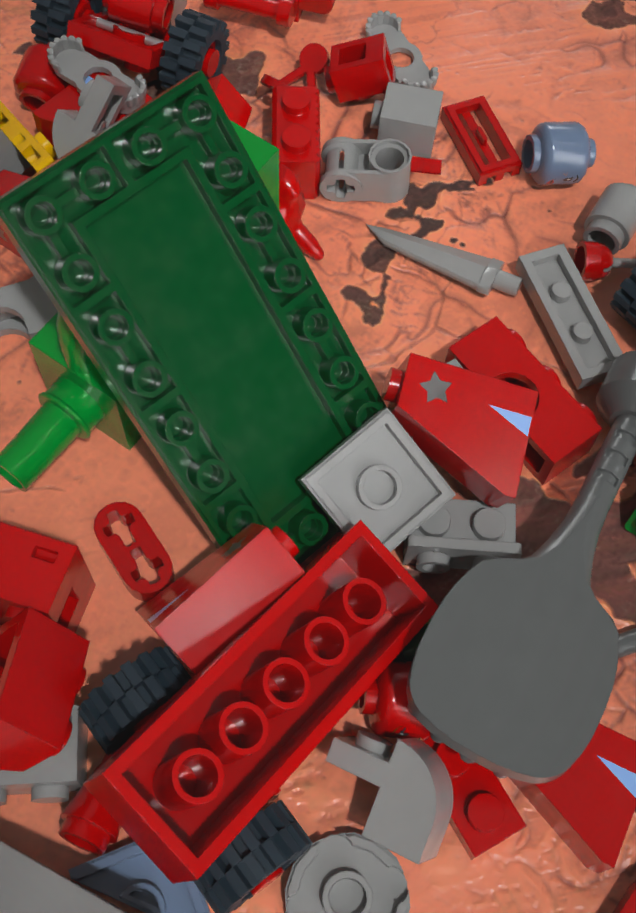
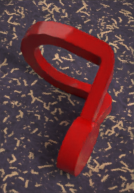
M310 43L300 52V67L280 80L264 74L260 83L273 89L276 86H290L307 75V86H315L317 88L316 75L323 73L324 67L329 66V53L321 44Z

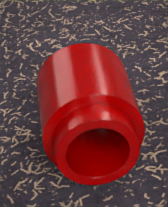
M102 0L104 7L108 8V17L111 20L149 33H154L155 30L164 33L170 24L175 0Z

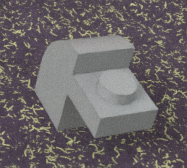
M97 74L95 80H90L80 93L78 105L81 108L79 111L57 109L53 121L52 138L58 159L114 124L132 87L117 77Z
M359 730L357 736L334 737L325 761L380 787L361 836L418 865L435 858L450 822L454 799L449 772L439 755L418 738L398 739L393 753H390L393 746L390 741L367 731Z

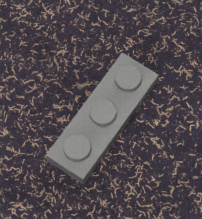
M564 243L519 256L515 269L519 276L523 278L522 282L577 390L603 382L614 360L623 353Z

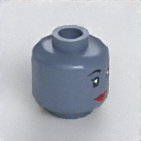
M543 122L538 124L531 134L526 135L523 141L521 152L522 166L524 171L530 173L532 179L539 185L575 184L580 182L585 176L587 168L594 165L596 144L592 138H589L586 128L579 122Z

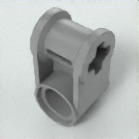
M334 137L323 145L321 157L325 163V174L320 179L319 189L325 198L335 202L373 201L395 203L402 200L408 194L412 154L410 148L404 142L392 138L377 140ZM341 151H344V160H339ZM340 179L344 180L343 188H339Z

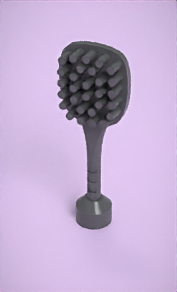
M636 350L626 352L614 360L597 393L596 406L598 412L611 428L563 521L549 539L531 556L521 559L493 557L481 561L470 569L453 586L441 602L412 660L406 685L409 713L416 717L430 731L433 741L446 744L457 751L464 762L477 763L493 771L494 775L499 778L509 777L527 783L542 784L562 776L580 757L591 741L613 689L618 665L619 633L611 616L596 599L591 588L593 559L600 532L636 454Z

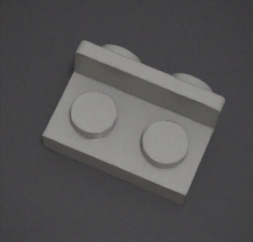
M451 499L403 541V565H414L417 570L424 573H444L449 571L450 568L470 570L481 561L493 557L520 559L522 556V546L520 543H516V504L506 503L496 508L486 505L483 501Z

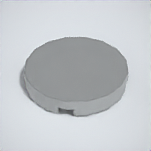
M355 832L329 835L312 843L310 848L294 862L285 887L286 913H409L410 897L407 881L397 857L387 848Z

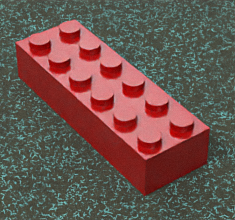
M359 520L333 539L303 568L306 573L183 685L83 783L88 791L172 884L198 880L437 611L439 606L362 520Z

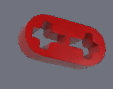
M114 502L106 505L99 511L94 520V531L100 547L134 598L148 602L175 582V572L169 554L142 513L134 505L127 502ZM118 520L124 526L130 525L129 531L134 543L128 547L125 546L119 535L113 534L111 524ZM143 556L152 569L160 567L157 570L159 580L156 583L150 585L145 578L138 580L141 575L135 561L136 559Z

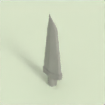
M366 224L385 247L475 289L476 292L488 296L494 288L516 297L523 278L503 271L505 263L503 261L487 258L395 230Z

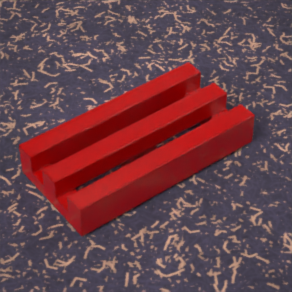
M484 95L442 107L440 119L477 186L486 184L489 177H492L494 181L501 180L506 172H509L511 176L520 174L523 163ZM474 110L502 160L497 161L487 143V136L480 126L478 127L470 111Z

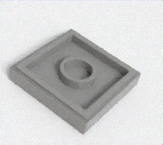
M387 407L379 410L298 479L300 484L341 534L359 520H362L390 552L456 495Z

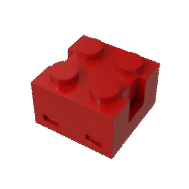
M0 522V625H3L30 606L76 633L96 586L78 546Z

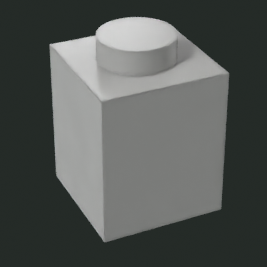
M388 82L384 101L375 100L370 128L378 129L377 140L397 139L404 142L410 148L412 156L431 158L443 91Z

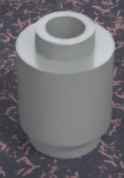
M613 183L605 188L584 222V241L605 244L613 255L628 245L636 232V186L627 183Z

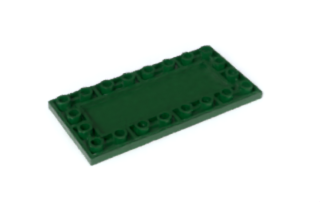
M200 70L182 79L0 196V225L216 548H220L251 523L267 526L269 530L276 525L298 547L300 552L294 559L300 565L338 533L339 530L304 489L298 479L379 410L386 408V405L381 399L377 388L203 71Z

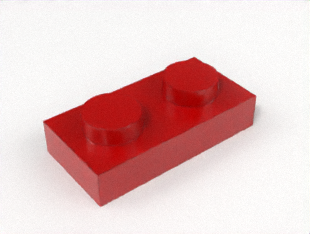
M431 737L423 740L424 743L429 745L439 755L449 772L454 796L453 810L449 823L471 860L527 827L493 771L477 763L464 762L457 751L444 743L433 741Z

